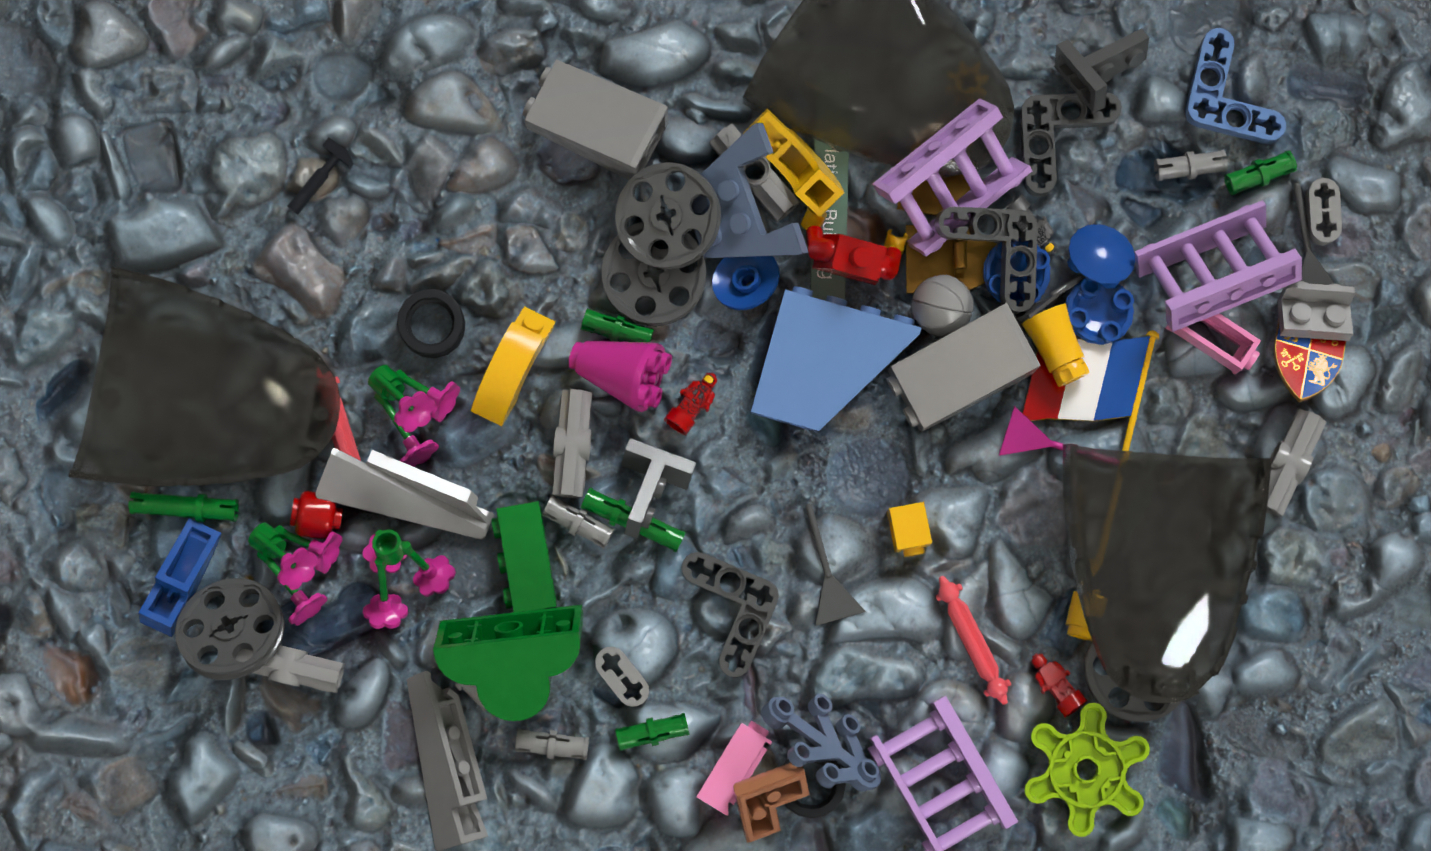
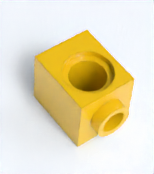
M924 502L889 508L886 512L894 552L903 551L904 557L924 554V547L932 544Z

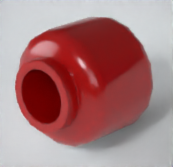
M304 491L300 498H294L289 526H295V532L299 536L325 540L333 529L340 530L343 508H336V503L317 498L316 492Z

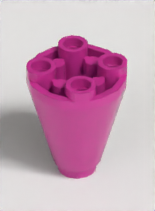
M576 342L569 356V368L574 369L578 375L638 412H644L649 407L657 408L663 394V390L660 388L663 374L668 373L672 363V355L666 353L665 348L661 344L652 342Z

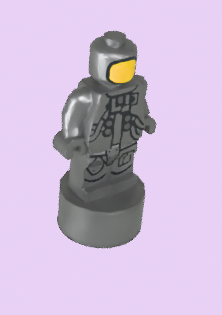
M1022 194L1004 208L1025 210L1033 214L1029 210L1031 204ZM1043 216L1041 220H1037V245L1039 247L1043 246L1042 249L1053 256L1057 252L1058 246L1053 240L1049 241L1054 232L1047 218ZM1019 217L1018 222H1014L1022 231L1028 229V225L1022 223L1021 217Z

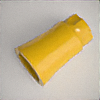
M1066 303L1040 312L1021 324L1034 342L1049 373L1053 374L1059 387L1070 384L1089 374V369L1083 359L1085 356L1072 327Z

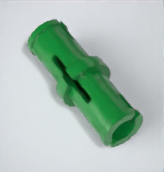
M1288 150L1263 161L1261 159L1254 160L1246 168L1225 174L1224 183L1228 192L1231 195H1235L1257 185L1260 187L1266 186L1274 178L1295 172L1297 170V163L1291 151Z
M588 308L581 325V330L601 335L609 338L610 341L651 342L654 329L625 321V317L618 315L615 318Z
M685 713L653 720V717L647 718L644 723L615 729L620 751L646 744L656 746L659 745V741L690 735Z

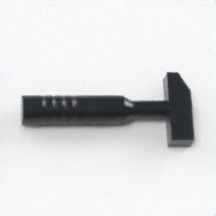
M330 137L322 146L332 156L323 167L318 168L303 188L287 205L297 215L328 179L329 172L339 160L350 168L354 164L349 152Z

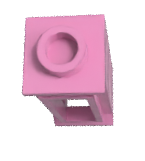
M1220 313L1201 322L1239 346L1233 356L1188 327L1173 332L1231 370L1233 374H1237L1243 368L1249 370L1260 355L1256 348L1261 340ZM1167 324V326L1165 327V329H1167V330H1169V331L1172 332V330L1170 329L1169 325Z
M750 721L748 726L741 723L696 797L728 816L729 802L733 805L736 802L733 785L752 776L767 751L763 747L765 742L769 745L772 743L771 740L766 738L769 731L753 721Z

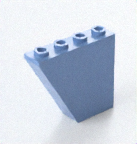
M793 286L792 291L786 289L784 291L750 414L819 432L920 335L921 327L914 326L915 320L909 317L895 315L894 319L880 316L881 310L865 305H861L860 310L846 307L847 301L844 299L827 296L826 301L812 297L813 291Z

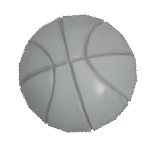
M938 275L923 281L915 290L911 302L912 315L917 325L927 333L938 337L947 336L967 325L971 319L974 307L973 297L968 287L950 275Z

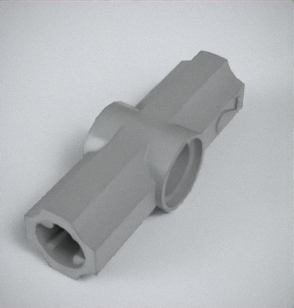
M730 124L717 133L709 142V145L720 156L742 134L733 124ZM763 157L744 165L743 168L746 171L751 166H757L763 170L764 176L761 179L751 180L748 177L747 179L753 196L778 223L793 212L800 204V201L770 168L768 160Z
M576 389L562 390L559 427H556L553 458H556L553 496L583 498L586 461H589L592 430H589L592 392Z
M1302 409L1296 411L1283 441L1277 444L1268 461L1266 469L1269 471L1253 503L1260 510L1278 517L1284 515L1297 484H1301L1313 461L1311 454L1326 424V421L1321 416Z
M280 645L273 657L253 673L269 677L268 680L298 687L301 684L313 687L314 689L337 693L342 682L345 663L311 656L306 651ZM242 649L237 653L235 660L238 662L249 660L253 655V649Z

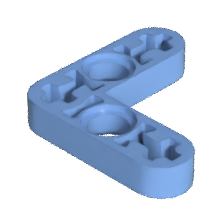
M1223 28L1210 30L1200 44L1185 107L1187 121L1193 126L1262 144L1275 143L1286 130V121L1279 112L1222 97L1234 50V39L1232 34ZM1215 38L1221 39V45L1226 48L1220 50L1216 61H1210L1213 56L1214 46L1209 43H1212ZM1206 69L1214 70L1219 77L1218 84L1215 86L1205 85L1200 78L1201 72ZM1204 103L1206 104L1205 109L1207 111L1215 113L1219 106L1223 107V110L1218 117L1217 123L1214 122L1217 115L1207 113L1203 118L1198 117V111L1193 109V107ZM1231 110L1241 112L1244 116L1243 126H1230L1226 120L1227 112ZM1252 115H1256L1254 123L1264 124L1269 119L1272 121V127L1277 128V130L1268 135L1265 134V127L1255 125L1252 131H1249L1248 128L1252 122Z

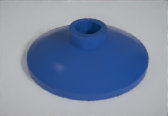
M773 256L724 257L717 265L712 278V288L715 296L724 306L734 310H748L761 305L771 297L777 288L780 278L778 263ZM753 281L750 285L746 286L748 282Z

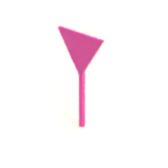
M1015 406L999 452V456L1052 447L1118 467L1119 460L1050 440Z

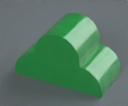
M582 605L440 621L433 647L435 661L442 673L452 681L464 685H476L480 702L495 717L507 721H521L531 718L545 706L550 693L552 676L566 671L578 657L583 626Z

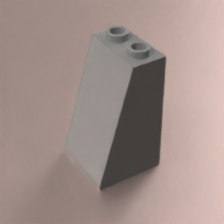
M557 59L552 68L546 67L538 83L541 89L536 99L533 97L529 98L522 113L525 116L526 129L628 180L646 167L668 125V106Z
M1005 303L890 366L888 370L890 377L886 378L894 396L901 395L907 406L903 409V413L912 428L917 426L921 433L1032 376L1041 365L1009 305Z

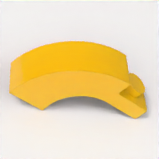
M766 109L743 134L756 123L764 124L774 152L765 157L787 179L794 190V194L817 216L821 217L844 194L841 184L812 148L793 129L790 130L771 111Z
M524 306L516 321L512 322L497 347L478 388L471 412L503 426L517 402L523 383L536 357L553 331L556 321Z

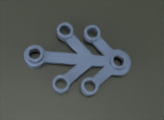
M817 694L808 702V710L814 716L820 731L796 715L793 704L785 697H774L762 707L761 716L769 727L781 729L787 725L816 746L809 747L804 742H797L788 750L787 756L794 766L803 767L806 763L836 760L845 767L839 769L833 763H826L817 771L816 777L823 787L831 788L835 784L850 783L858 791L875 789L880 784V770L874 761L865 757L856 734L860 731L859 721L853 715L847 714L836 723V730L844 738L848 753L842 748L828 715L832 710V703L826 695Z

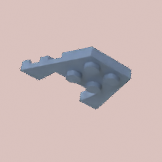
M763 123L752 125L701 173L714 188L721 207L720 229L713 245L703 255L704 258L802 255L809 252L798 222L791 223L770 233H766L743 168L744 165L774 153ZM698 196L692 203V210L696 215L705 214L710 207V201L706 196ZM694 230L700 245L702 240L699 231Z

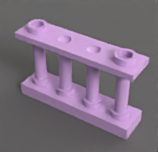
M979 98L872 184L878 195L894 204L900 201L917 230V233L906 242L909 247L924 256L939 250L948 239L938 235L934 225L935 219L928 223L912 195L913 190L922 182L927 180L943 209L948 207L987 208L1008 190L1017 187L1023 181V178L1032 172L1031 167L1014 157L1008 159L992 130L994 125L1003 118L997 106ZM979 137L997 166V169L983 180L965 151L967 146ZM952 158L971 188L970 191L956 202L939 174L940 168ZM951 214L950 218L944 220V226H949L951 233H953L954 228L965 226L969 223V220H954L953 214Z
M1263 200L1252 205L1243 206L1237 211L1157 243L1148 244L1142 249L1135 251L1136 273L1138 277L1141 278L1154 273L1170 298L1165 301L1166 322L1172 332L1302 280V258L1297 250L1292 249L1285 253H1279L1263 229L1266 227V204ZM1250 234L1266 260L1253 266H1247L1231 241ZM1215 247L1219 248L1234 272L1218 280L1214 279L1199 255ZM1186 260L1202 286L1188 292H1182L1168 270V266Z
M942 696L930 703L934 709L929 713L930 717L882 744L878 735L869 738L872 746L867 749L878 767L881 765L885 766L925 836L926 840L921 843L925 851H944L991 823L994 826L999 823L1003 829L1018 823L1017 818L946 696ZM936 729L939 731L945 729L952 741L947 744L948 748L900 775L890 756ZM955 760L957 763L963 760L970 772L965 775L966 780L918 807L908 787ZM972 792L975 794L981 792L988 805L983 807L984 811L936 838L926 819Z

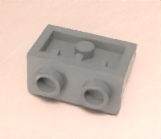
M1304 281L1284 287L1277 300L1280 336L1350 341L1353 335L1350 304L1355 296V288L1340 284H1309Z

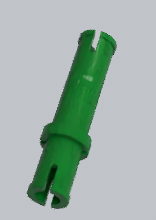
M591 487L580 507L609 520L608 524L612 526L618 524L626 528L627 520L632 510V507L625 504V500L620 498L617 501ZM653 517L649 529L642 527L639 535L673 550V552H677L686 532Z
M132 491L129 497L133 499V501L128 503L130 514L195 518L197 522H205L206 519L236 522L238 519V514H235V512H239L238 499L208 498L207 494H198L197 497L139 493L136 491Z

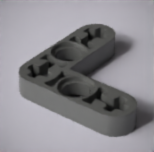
M1077 93L1034 95L1025 100L1019 114L1022 162L1030 166L1029 162L1041 163L1049 161V164L1044 163L1042 166L1043 178H1049V181L1044 184L1043 188H1038V183L1031 181L1037 174V164L1030 166L1032 172L1023 178L1025 189L1029 194L1035 197L1046 196L1056 184L1054 129L1106 127L1112 125L1119 117L1122 108L1117 96L1112 93L1106 94V105L1108 108H1113V111L1109 113L1107 118L1103 117L1101 111L1090 113V119L1085 118L1087 106ZM1068 102L1076 104L1080 110L1079 117L1073 120L1065 118L1061 113V106ZM1033 105H1038V109L1045 113L1039 118V129L1028 132L1027 128L1033 129L1035 124L1034 116L1028 114L1027 111H1030ZM1032 138L1044 139L1048 146L1047 152L1042 155L1032 153L1028 146Z
M948 207L940 211L935 217L934 225L938 235L942 238L949 240L1002 242L1001 303L1002 305L1007 303L1013 313L1030 309L1034 304L1036 294L1038 224L1035 216L1029 211L1013 209ZM951 214H953V218L956 221L969 220L970 234H967L968 227L964 226L954 228L953 233H951L950 227L944 226V220L950 218ZM982 215H988L994 220L995 227L989 235L982 234L977 227L978 219ZM1019 217H1021L1023 224L1028 225V229L1021 233V242L1028 241V247L1023 245L1011 247V241H1019V232L1012 227L1014 222L1019 221ZM1017 251L1022 252L1028 262L1027 267L1022 272L1014 270L1010 264L1011 256ZM1027 276V282H1019V292L1025 294V300L1020 301L1018 306H1016V300L1010 299V293L1016 292L1017 281L1010 282V277L1019 278Z
M691 553L686 556L682 563L684 578L693 585L741 605L719 659L720 669L725 675L733 678L741 677L749 670L779 598L778 589L766 579L705 553ZM698 559H702L704 561L703 567L712 572L714 565L720 566L721 569L715 576L714 586L706 584L710 579L707 575L699 574L697 578H693L691 576L692 570L687 567L689 562L696 563ZM728 572L738 575L741 582L738 590L731 593L724 591L720 586V578ZM746 579L754 581L750 586L754 590L761 591L763 586L769 588L768 595L773 597L772 602H764L763 606H759L756 604L757 598L747 593L746 600L739 598L745 589ZM744 619L756 621L759 625L758 635L753 639L743 638L738 630L741 621ZM733 638L742 644L753 645L751 653L746 649L743 650L741 660L745 662L744 668L737 667L735 672L728 670L729 663L725 661V657L727 655L733 656L738 647L737 645L730 644Z

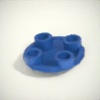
M1102 224L1087 225L1078 229L1071 237L1068 248L1070 255L1067 261L1068 266L1073 272L1082 274L1090 281L1100 283L1104 288L1113 289L1119 282L1127 279L1134 270L1135 253L1133 246L1116 229Z
M1021 238L1016 242L1011 241V247L1020 245L1028 247V241L1021 242ZM999 242L989 251L983 268V279L987 290L999 302H1001L1002 242ZM1038 245L1034 303L1039 301L1050 282L1051 268L1049 254ZM1018 251L1013 253L1010 259L1012 268L1019 272L1025 270L1028 263L1026 256ZM1027 276L1019 278L1010 277V282L1017 281L1016 292L1010 293V299L1016 300V306H1018L1020 301L1025 300V294L1019 292V282H1027Z
M1085 278L1082 282L1075 285L1067 296L1066 305L1075 335L1088 343L1098 345L1113 343L1124 336L1132 324L1134 298L1131 292L1125 290L1120 284L1113 289H1107L1100 283Z

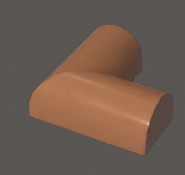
M790 762L736 782L733 785L744 837L747 843L781 831L776 807L810 795L803 767H796Z

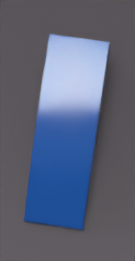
M190 518L188 519L155 576L156 583L138 612L140 623L170 637L173 636L179 614L189 599L196 593L217 547L221 532Z

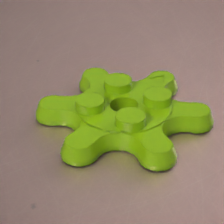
M1088 703L1081 709L1079 727L1072 734H1061L1052 725L1047 723L1036 725L1031 732L1033 745L1046 754L1049 765L1044 774L1027 781L1024 789L1025 796L1029 801L1037 804L1044 803L1051 798L1064 800L1069 807L1068 828L1073 835L1078 837H1085L1093 831L1095 813L1104 805H1112L1126 816L1138 815L1144 806L1142 795L1128 785L1126 773L1131 765L1142 762L1148 757L1150 752L1149 743L1141 736H1131L1121 742L1110 739L1105 731L1107 713L1104 707L1098 703ZM1084 759L1091 760L1096 767L1095 775L1089 780L1081 779L1077 773L1078 763Z

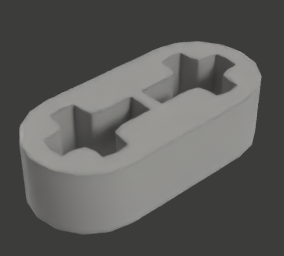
M1329 178L1317 179L1309 185L1305 192L1306 221L1310 240L1317 245L1325 246L1335 241L1342 231L1340 190L1338 185ZM1320 187H1323L1324 192L1330 193L1331 196L1325 200L1324 208H1322L1321 197H1315L1314 195ZM1322 215H1325L1326 226L1332 227L1333 230L1326 237H1324L1322 231H1317L1316 229L1323 221Z
M606 647L597 654L595 660L596 669L620 701L630 707H638L644 704L649 696V686L627 656L616 647ZM609 654L611 657L620 656L621 660L617 664L623 671L621 676L617 677L611 669L606 672L602 669V666L605 664L604 655ZM626 676L632 684L635 685L640 682L643 686L639 691L642 697L637 701L633 697L627 700L624 696L627 688L621 680Z

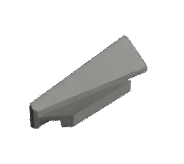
M333 448L315 494L319 499L480 540L485 538L492 518L495 515L493 512L476 506L478 497L471 490L374 450L371 451L367 462L364 463Z
M428 671L409 677L407 679V686L435 849L442 851L486 838L488 834L475 803L486 800L487 796L459 695L450 688L442 689L431 680V673Z

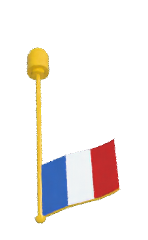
M1154 330L1148 331L1146 337L1116 340L1113 343L1103 345L1077 339L1085 356L1083 359L1089 369V374L1060 387L1057 385L1053 374L1049 373L1038 351L1036 357L1041 366L1031 376L1023 414L1030 421L1053 419L1094 422L1130 417L1089 587L1082 586L1080 592H1073L1065 623L1068 626L1067 635L1082 640L1095 641L1096 633L1101 631L1108 600L1101 597L1102 591L1096 589L1155 339H1159L1158 332Z

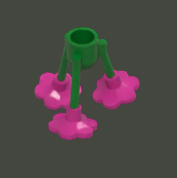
M388 365L379 366L370 375L368 385L376 392L374 398L383 406L404 439L403 444L407 449V453L399 461L415 467L417 464L426 462L431 457V454L438 450L439 445L433 440H427L420 444L414 435H410V432L415 431L417 427L427 425L431 417L437 422L443 421L446 414L450 413L454 408L460 387L451 381L442 391L434 387L428 388L408 377L401 369L394 372ZM405 383L419 392H416L412 397L404 396L405 386L403 384ZM397 400L399 402V411L397 413L389 401Z
M266 522L259 524L249 536V545L258 551L257 557L266 563L277 577L278 582L292 595L290 599L296 605V609L288 621L298 626L308 618L315 616L328 598L320 593H316L308 598L302 590L298 591L297 589L303 582H309L314 577V567L317 571L324 574L329 571L331 564L338 558L342 536L331 532L324 542L316 539L310 541L289 532L281 525L274 529ZM284 539L308 548V550L301 547L295 550L293 554H286L283 552L286 548V541ZM278 557L281 560V569L274 562V558Z
M377 530L370 537L369 545L363 549L362 554L363 558L370 562L371 571L378 574L380 594L373 596L370 604L363 607V616L369 619V624L372 628L380 629L385 626L393 629L397 628L401 623V619L408 615V607L402 603L401 597L395 594H388L386 571L395 573L400 570L401 561L406 559L407 555L419 566V571L413 576V583L419 587L420 593L425 597H429L434 593L442 594L446 592L449 588V581L455 577V568L449 564L448 558L444 555H439L434 559L426 558L423 560L412 549L411 543L409 541L402 542L399 534L394 530Z

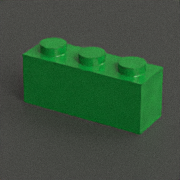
M539 501L496 508L498 517L492 518V527L495 539L501 538L503 552L497 553L500 573H507L509 587L503 588L506 609L513 608V612L557 608Z

